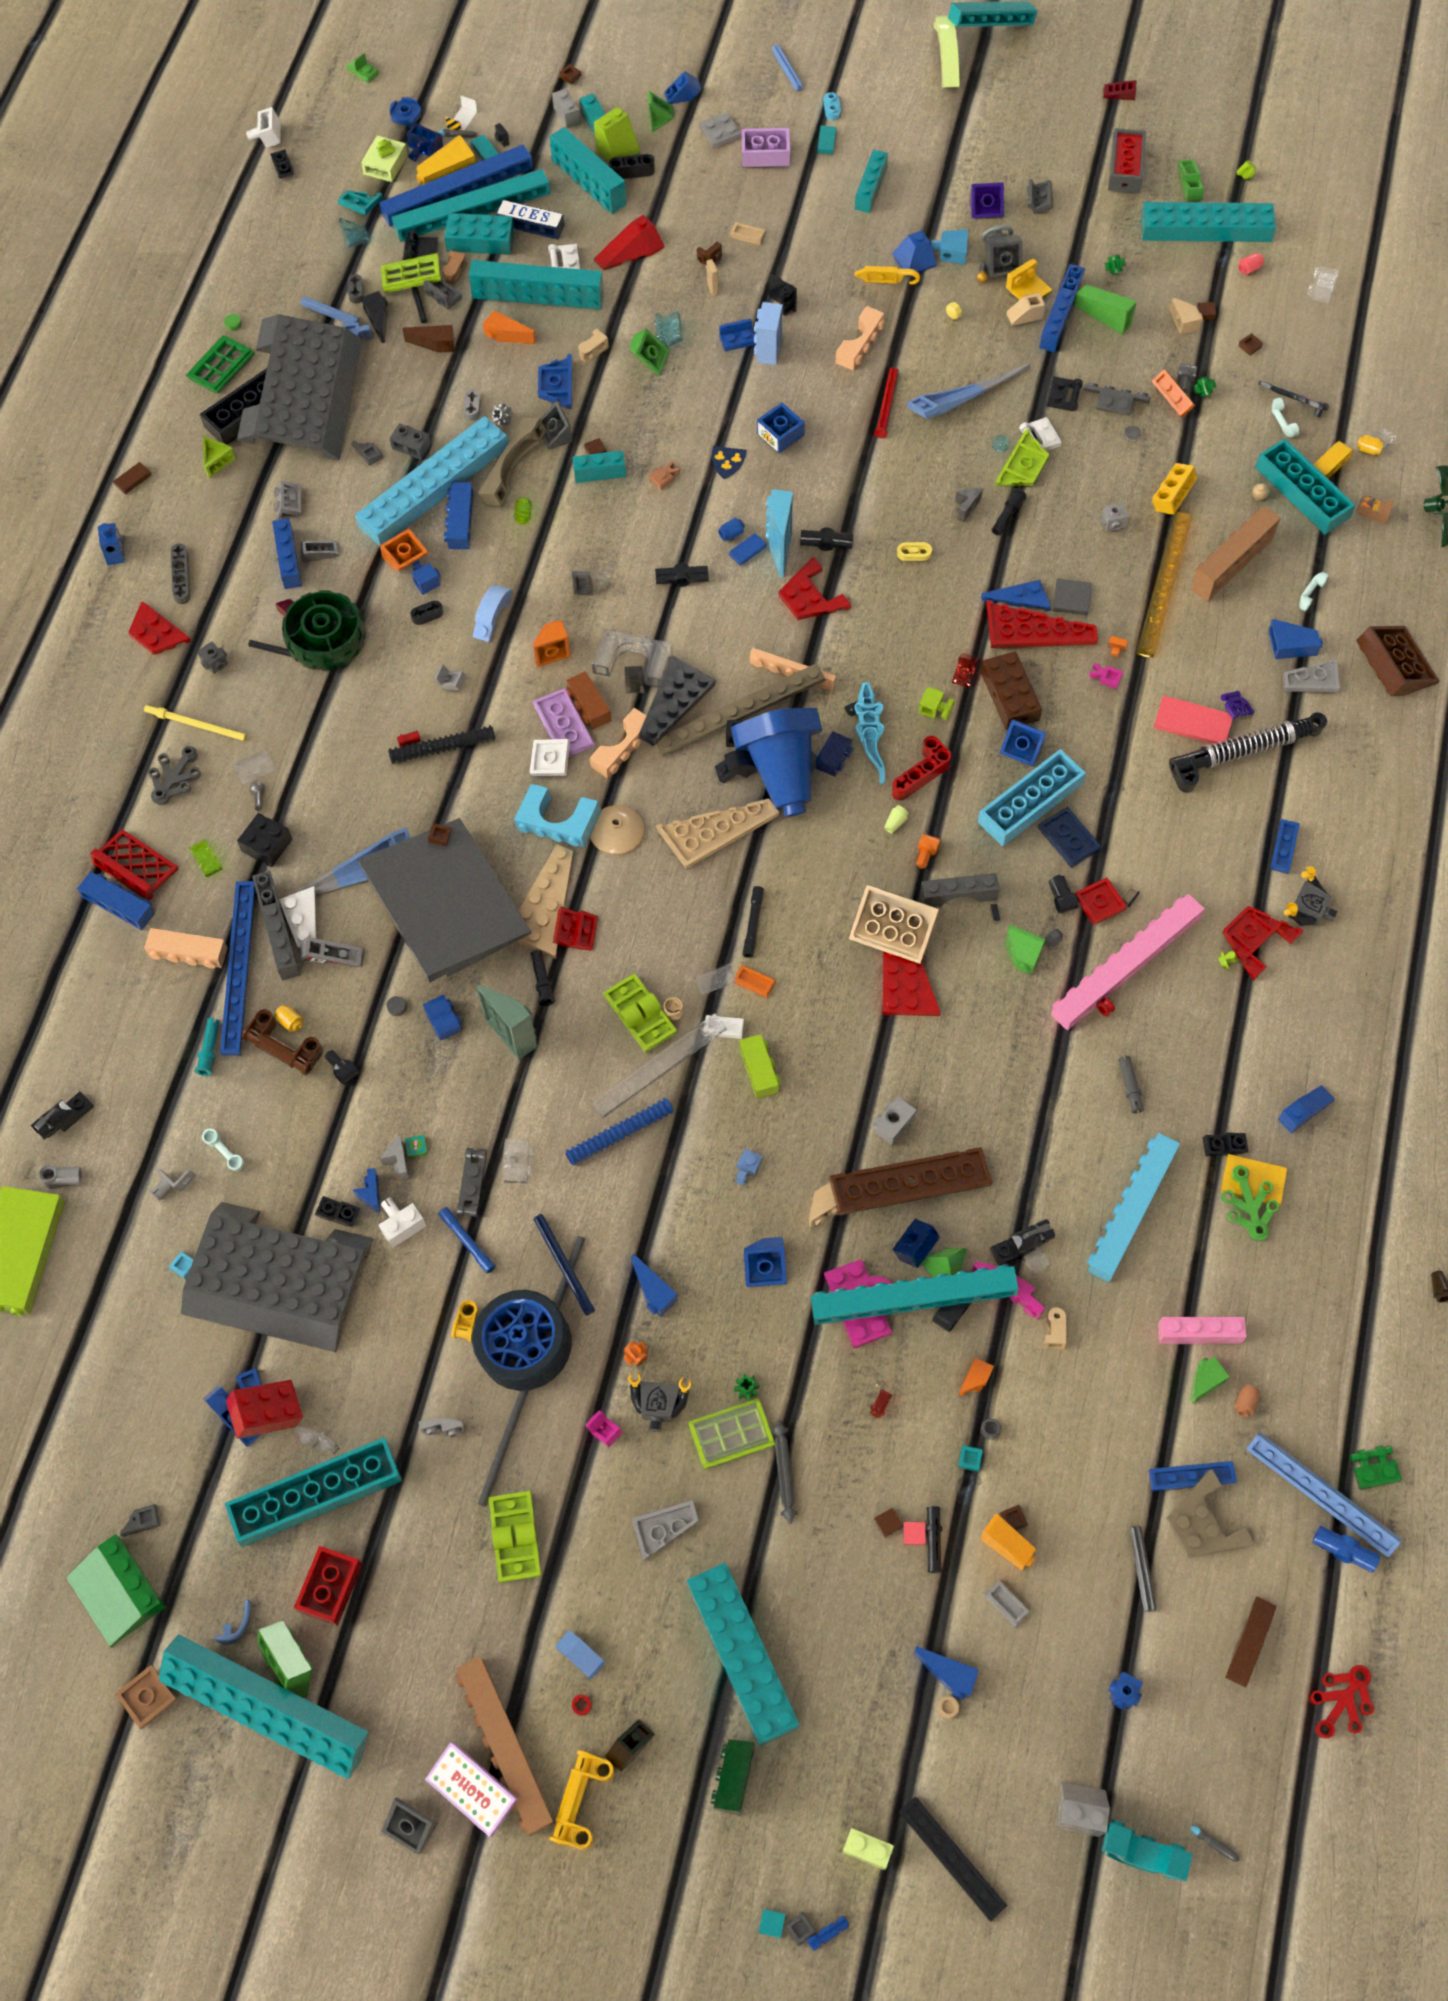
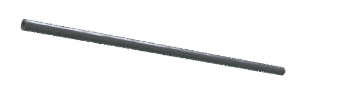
M581 1236L577 1237L569 1258V1263L573 1270L585 1238ZM564 1275L553 1301L558 1308H560L568 1286ZM551 1331L542 1332L541 1339L548 1338ZM534 1352L532 1358H535L539 1352ZM529 1390L520 1391L479 1498V1505L486 1506Z

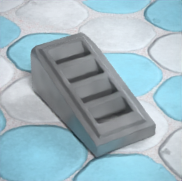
M301 541L302 562L338 557L337 542Z
M572 570L574 594L592 595L593 582L590 572Z

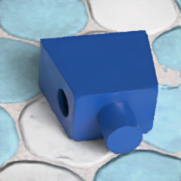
M103 523L97 527L99 543L107 565L125 562L122 538L116 524ZM110 546H113V547L115 548V550H114V551H110V549H111Z

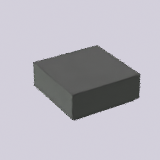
M804 1912L785 1925L797 1946L816 1933Z

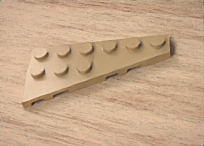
M769 799L748 803L747 806L739 808L731 807L729 810L722 812L718 810L693 816L688 820H675L671 824H658L656 829L685 869H688L778 817L779 811L775 809Z
M556 844L519 909V913L531 930V934L516 941L531 949L538 950V952L541 950L543 954L555 959L558 944L552 942L557 913L560 907L565 908L568 881L574 855L572 850Z

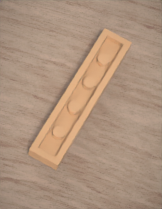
M752 648L750 652L751 664L756 667L769 669L774 673L786 675L787 677L809 667ZM822 671L825 681L816 686L833 691L836 685V675Z

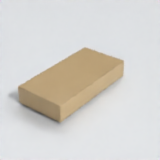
M735 222L730 232V238L761 245L766 230Z
M712 259L707 260V285L712 296L718 295V270Z

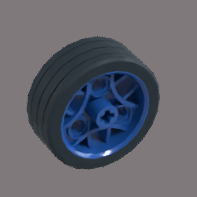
M525 1289L513 1290L496 1297L481 1311L472 1332V1346L477 1360L488 1376L497 1384L507 1389L525 1391L546 1385L563 1370L570 1356L572 1335L567 1321L551 1299L536 1291ZM512 1318L513 1321L508 1326L503 1328L502 1325L507 1320ZM534 1318L531 1324H526L528 1319ZM552 1331L551 1337L541 1339L542 1332ZM506 1341V1344L503 1347L498 1348V1345L501 1342ZM533 1352H539L535 1358H530ZM510 1358L518 1360L514 1368L508 1367Z

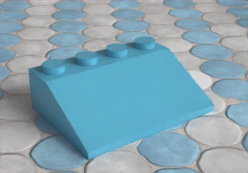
M772 489L771 496L767 497L766 539H769V548L780 577L784 578L792 538L793 492Z

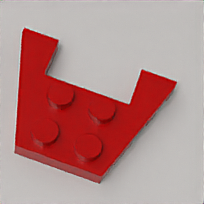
M812 557L779 591V597L797 620L816 617L825 612L835 613L836 610L851 609V604L843 593L826 601L809 578L822 572V566L815 557Z
M1247 906L1223 929L1222 934L1251 979L1255 980L1267 966L1252 954L1275 932L1289 944H1292L1303 933V930L1298 927H1291L1285 921L1275 920L1270 917L1271 915Z

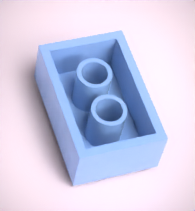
M762 302L761 309H758L757 319L759 320L758 322L755 321L754 332H757L754 336V343L757 344L754 348V355H757V362L773 365L777 363L782 341V304Z

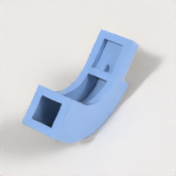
M493 585L487 590L475 616L474 638L491 642L497 618L504 607H509L513 589Z

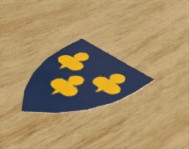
M713 446L712 463L717 473L723 479L733 475L742 466L747 450Z

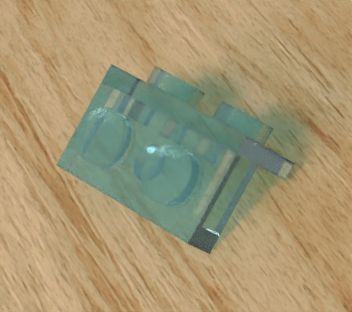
M659 312L655 313L656 337L667 347L683 341L680 314L674 312L662 317Z

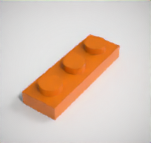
M1165 369L1152 380L1153 384L1182 418L1195 407V404Z

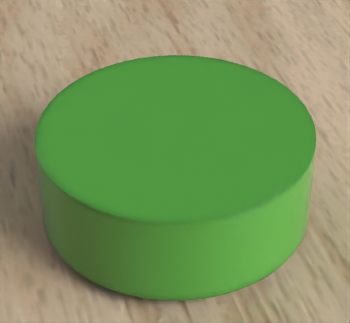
M230 314L225 317L224 324L228 330L235 331L241 327V320L238 315Z

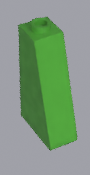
M1085 284L1082 289L1077 290L1074 306L1118 333L1123 334L1132 325L1137 302Z

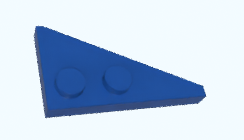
M1040 580L981 594L982 600L993 601V603L996 600L1006 602V605L1017 607L1024 606L1032 609L1034 606L1045 608L1044 611H1050L1051 609Z

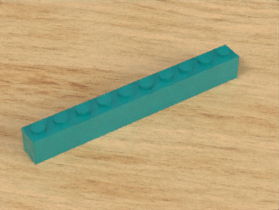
M543 169L392 216L393 227L399 241L402 242L406 240L410 230H415L417 235L421 236L446 228L448 213L486 215L498 211L502 200L520 204L549 195V181Z
M1000 1265L997 1269L991 1270L980 1268L976 1272L960 1271L956 1275L950 1276L948 1274H939L936 1278L919 1277L915 1281L898 1280L895 1284L878 1283L874 1287L862 1285L855 1287L853 1290L841 1288L833 1293H826L825 1291L816 1292L811 1296L814 1324L820 1325L1017 1296L1018 1285L1014 1266Z

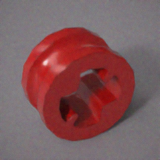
M1104 997L1101 999V1002L1096 1003L1098 1011L1105 1017H1108L1110 1012L1115 1011V1006L1108 998Z
M577 1695L571 1704L574 1713L580 1716L588 1714L592 1707L591 1701L586 1695ZM580 1699H585L584 1703L587 1702L588 1706L580 1712L578 1711L579 1708H576L575 1705L580 1702Z

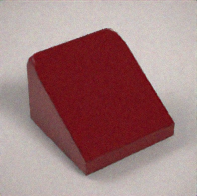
M287 599L276 603L277 611L285 617L288 607L294 601Z

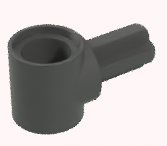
M1180 363L1177 379L1180 381V388L1185 393H1188L1190 383L1195 380L1197 366Z

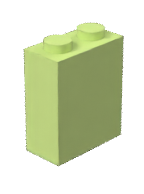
M376 136L361 162L363 174L393 182L408 156L406 143ZM384 139L391 141L396 152L380 158L376 149L379 146L378 142Z

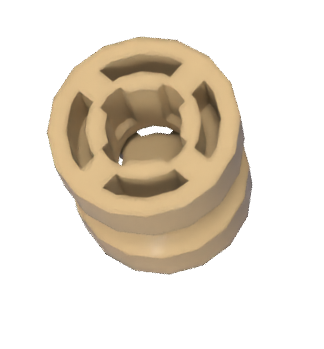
M670 997L664 1002V1013L671 1022H678L683 1017V1004L676 997Z

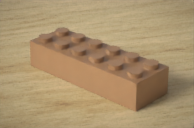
M1265 506L1259 511L1256 510L1249 521H1244L1240 529L1230 535L1227 542H1222L1218 550L1208 556L1207 561L1197 566L1195 570L1197 573L1192 580L1194 583L1191 590L1208 602L1274 539L1281 517Z

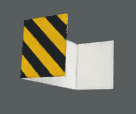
M460 95L462 107L454 119L445 117L448 129H466L477 113L475 100Z

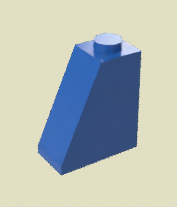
M1276 619L1271 620L1268 632L1275 659L1318 655L1320 648L1323 646V641L1319 637L1317 630Z

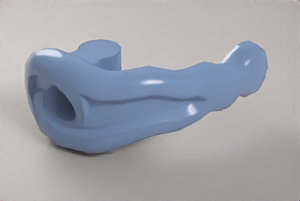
M250 1600L245 1601L243 1621L238 1631L231 1635V1625L228 1623L224 1624L223 1636H215V1640L218 1643L229 1645L237 1642L243 1636L250 1619Z

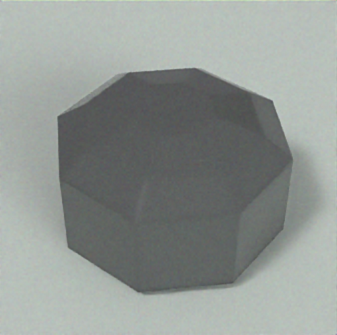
M1054 929L1045 937V943L1049 947L1056 946L1061 942L1063 933L1059 929Z
M988 1418L982 1422L980 1433L985 1439L994 1440L1000 1435L1001 1425L997 1419Z

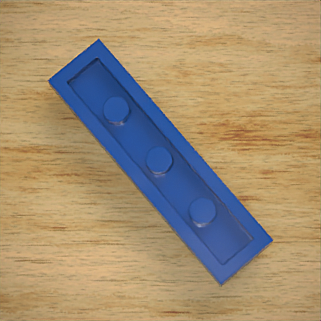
M1233 1461L1149 1469L1151 1490L1155 1492L1193 1488L1209 1469L1214 1471L1221 1485L1236 1484Z

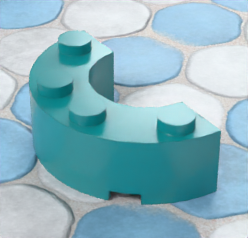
M1113 1819L1111 1823H1108L1107 1833H1105L1101 1850L1104 1854L1106 1851V1856L1128 1866L1152 1874L1156 1872L1165 1875L1166 1878L1187 1882L1193 1856L1192 1853L1185 1851L1186 1847L1183 1845L1172 1843L1169 1846L1157 1843L1155 1838L1147 1835L1137 1836L1134 1830L1125 1827V1823Z

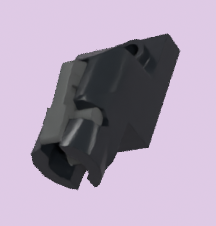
M79 1091L67 1103L61 1099L30 1126L45 1140L54 1135L59 1129L63 1132L67 1131L90 1111L94 1105Z
M1048 1219L1031 1225L1010 1235L1009 1239L991 1246L990 1251L998 1266L1035 1252L1036 1247L1054 1239L1055 1232L1051 1229Z

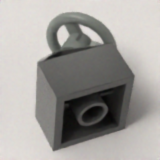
M997 225L988 228L982 233L981 239L986 243V271L990 277L1008 275V273L1023 265L1022 239L1018 234L1013 235L1012 227ZM1001 230H1007L1008 234L1002 233Z

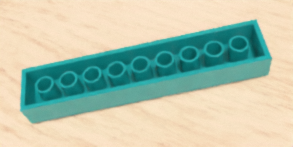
M180 1634L164 1650L158 1680L164 1685L178 1690L185 1696L199 1701L201 1704L218 1711L220 1714L251 1728L260 1735L276 1741L279 1745H283L347 1779L351 1777L362 1761L368 1731Z

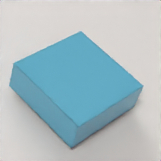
M181 1251L169 1268L186 1280L194 1259Z

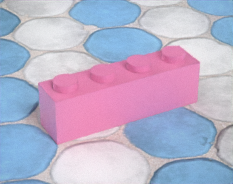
M1162 1317L1158 1323L1159 1344H1242L1247 1337L1245 1317Z

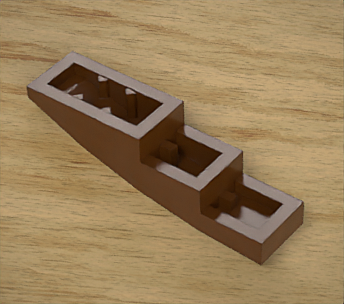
M1256 1596L1249 1616L1245 1621L1240 1639L1236 1644L1225 1678L1245 1688L1247 1687L1271 1625L1276 1605Z

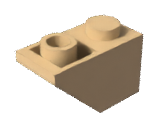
M1040 293L1024 296L1006 313L1011 326L1043 319L1045 303Z
M830 1182L814 1192L809 1216L810 1227L820 1226L827 1220V1217L832 1214L833 1216L839 1214Z

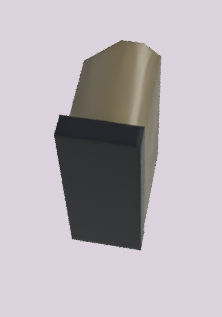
M1129 889L1122 900L1130 908L1140 892Z
M991 904L990 913L992 923L995 925L1000 920L997 904Z

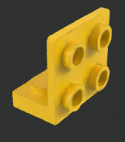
M1035 259L1029 260L1008 273L1006 288L1018 300L1024 296L1040 293L1041 297L1044 298L1052 292V289L1036 275L1037 261Z

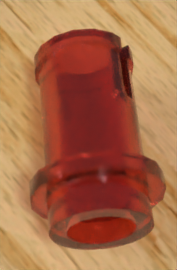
M881 1390L875 1403L870 1406V1414L876 1418L884 1416V1410L892 1395L887 1391Z

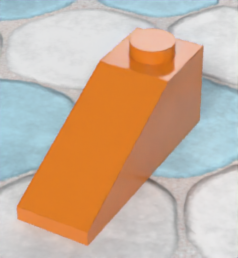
M495 310L483 322L484 335L499 342L536 343L534 330Z

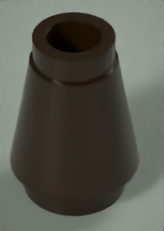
M1435 1271L1431 1273L1433 1297L1437 1299V1302H1448V1280L1443 1271Z

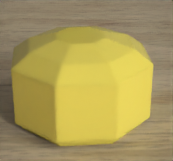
M956 302L946 306V312L953 320L958 319L962 315V310Z

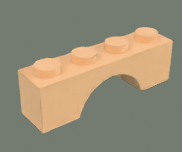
M868 306L865 307L859 316L858 329L863 334L855 340H844L836 351L837 364L851 370L860 365L864 353L869 351L870 344L875 342L879 330L884 328L883 312Z
M634 708L623 720L624 731L627 734L625 739L615 746H600L590 757L591 768L606 778H609L611 774H615L619 765L629 758L634 748L637 749L640 746L642 739L639 738V733L646 715Z

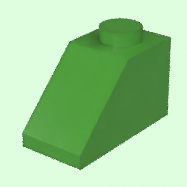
M1215 1356L1211 1359L1206 1357L1197 1363L1198 1367L1194 1372L1190 1397L1192 1404L1226 1383L1229 1379V1375Z

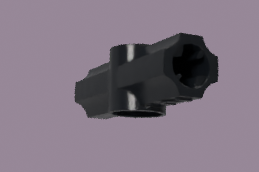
M822 528L820 531L801 530L800 545L816 546L823 551H831L833 548L852 549L853 533L835 532L831 528Z
M679 563L673 568H655L656 584L675 583L679 587L689 585L690 582L708 581V566L689 567L685 563Z

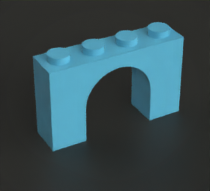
M531 784L514 818L517 829L523 833L529 832L539 837L552 838L557 842L563 841L575 847H585L601 813L599 802L581 797L573 815L569 819L561 823H550L543 819L544 812L551 800L549 790L546 787Z

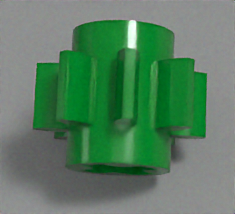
M1120 254L1108 257V262H1105V268L1108 271L1110 270L1111 274L1122 272V267L1126 266L1125 258H1120Z
M1210 376L1197 379L1198 383L1194 385L1195 392L1200 393L1201 397L1212 394L1213 389L1216 388L1215 379H1210Z
M744 1374L743 1378H736V1383L739 1386L734 1387V1392H739V1399L744 1397L750 1401V1397L753 1395L758 1396V1392L755 1389L760 1388L759 1383H754V1375L750 1378ZM744 1385H748L749 1390H745Z

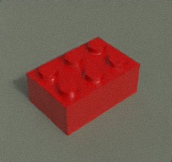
M292 1379L233 1390L226 1399L237 1439L294 1428L303 1418Z
M319 1546L294 1609L304 1615L338 1626L363 1564L359 1559Z

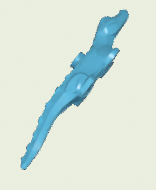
M863 682L858 702L855 704V711L859 716V723L855 726V730L863 744L865 753L878 769L879 782L882 785L885 782V768L877 750V743L885 729V726L880 723L879 717L883 711V704L879 701L874 704L875 694L872 691L871 684Z

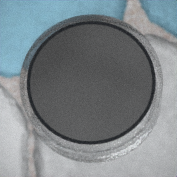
M1128 426L1124 430L1123 437L1129 443L1138 442L1141 437V430L1137 426Z

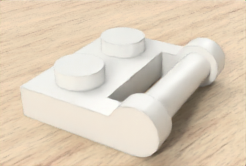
M550 244L548 246L552 267H559L557 254H562L563 267L560 268L580 269L577 244L560 246Z
M1047 417L1031 423L1024 422L1019 427L1022 433H1024L1025 429H1028L1030 435L1035 439L1031 432L1033 430L1041 443V448L1046 451L1061 446L1062 442Z

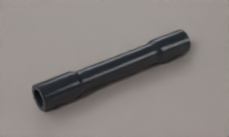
M754 886L752 891L750 916L742 953L746 958L754 956L759 912L764 888L760 886Z

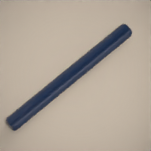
M543 1214L535 1216L533 1220L584 1314L588 1316L594 1313L595 1309Z

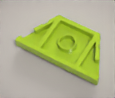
M1025 429L996 479V486H1033L1048 461L1049 454L1045 449L1041 448L1037 439L1035 440L1030 435L1028 429Z

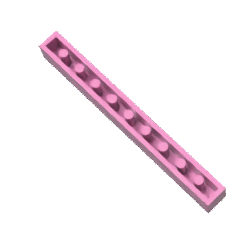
M1189 894L1184 898H1178L1173 904L1174 906L1171 909H1165L1158 920H1152L1145 931H1139L1134 936L1133 941L1130 943L1126 942L1121 947L1120 952L1117 954L1113 953L1104 965L1100 964L1097 966L1090 977L1085 976L1077 988L1073 987L1067 992L1064 999H1058L1052 1006L1051 1015L1068 1031L1096 1007V1003L1101 1002L1102 998H1107L1197 922L1202 917L1205 908Z

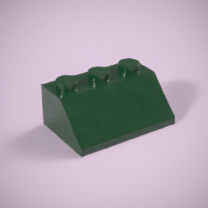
M728 1739L727 1745L723 1744L720 1758H724L722 1767H718L715 1779L719 1781L717 1790H713L710 1802L714 1804V1810L740 1816L754 1752V1742Z

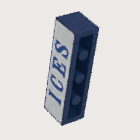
M502 200L496 215L513 216L514 230L557 240L565 226L562 213Z

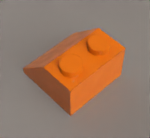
M410 529L380 545L383 559L392 570L396 571L404 569L429 554Z
M562 620L552 621L544 625L534 641L533 650L537 667L571 657L568 635Z

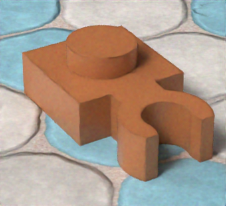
M669 462L666 469L661 466L650 474L649 480L661 490L673 481V476L680 473V467L672 469L674 462Z

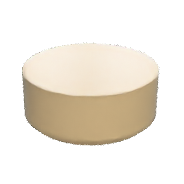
M944 1696L937 1704V1711L944 1719H953L959 1712V1703L953 1696Z

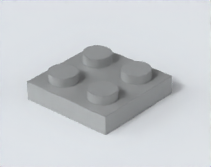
M728 113L699 123V128L712 148L741 138L740 130Z

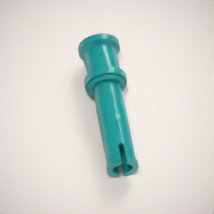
M215 1018L207 1019L202 1050L197 1055L199 1060L194 1072L201 1076L212 1075L211 1066L212 1061L215 1060L213 1050L220 1022L218 1019L214 1022Z

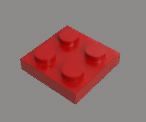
M1108 877L1075 892L1078 903L1093 925L1115 916L1127 908Z

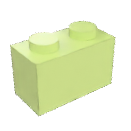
M851 1828L842 1853L885 1870L894 1846Z

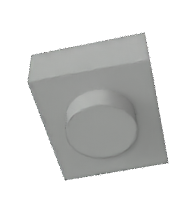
M440 665L434 680L443 690H459L466 675L463 671H449L444 665Z

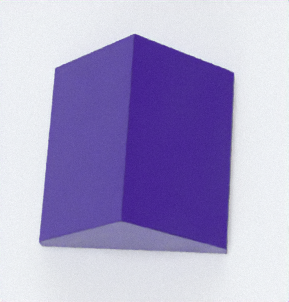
M1004 182L971 184L969 202L972 218L1004 216Z

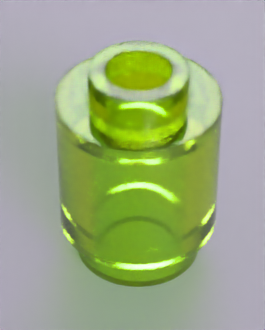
M521 497L515 501L513 516L518 524H527L531 518L532 502L529 499Z

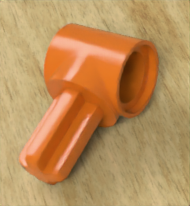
M922 834L918 845L920 854L916 866L920 869L927 867L930 856L936 855L941 839Z

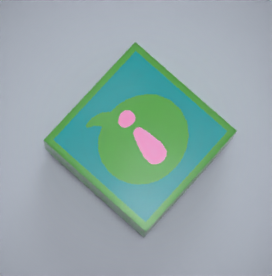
M424 1134L405 1138L408 1159L428 1155Z

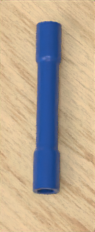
M444 1207L441 1209L438 1215L444 1223L451 1228L474 1256L486 1274L492 1272L496 1267L495 1264L478 1247L449 1208Z

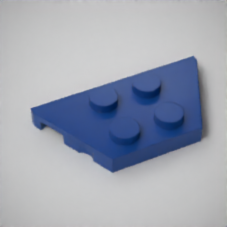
M572 354L566 355L567 358L558 361L556 359L549 364L538 367V398L551 403L559 401L562 407L572 409Z

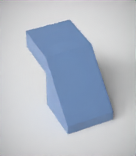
M570 1630L555 1645V1648L567 1657L590 1679L606 1663Z

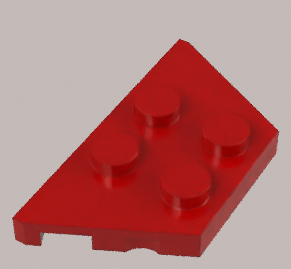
M142 601L128 633L131 638L149 652L156 655L164 650L176 648L175 645L182 642L186 644L191 642L190 637Z

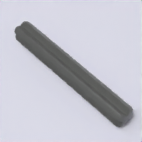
M1132 1526L1129 1531L1143 1608L1145 1612H1154L1156 1604L1141 1526Z

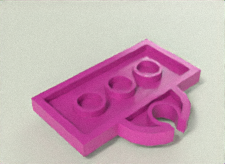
M862 1259L824 1273L831 1293L841 1288L853 1290L855 1287L862 1285L874 1287L878 1283L893 1284L885 1277H869ZM885 1315L843 1321L853 1348L892 1335Z

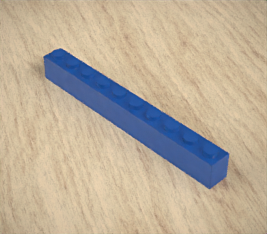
M520 145L379 202L381 214L389 227L393 226L392 216L490 186L533 169L532 156L524 145Z

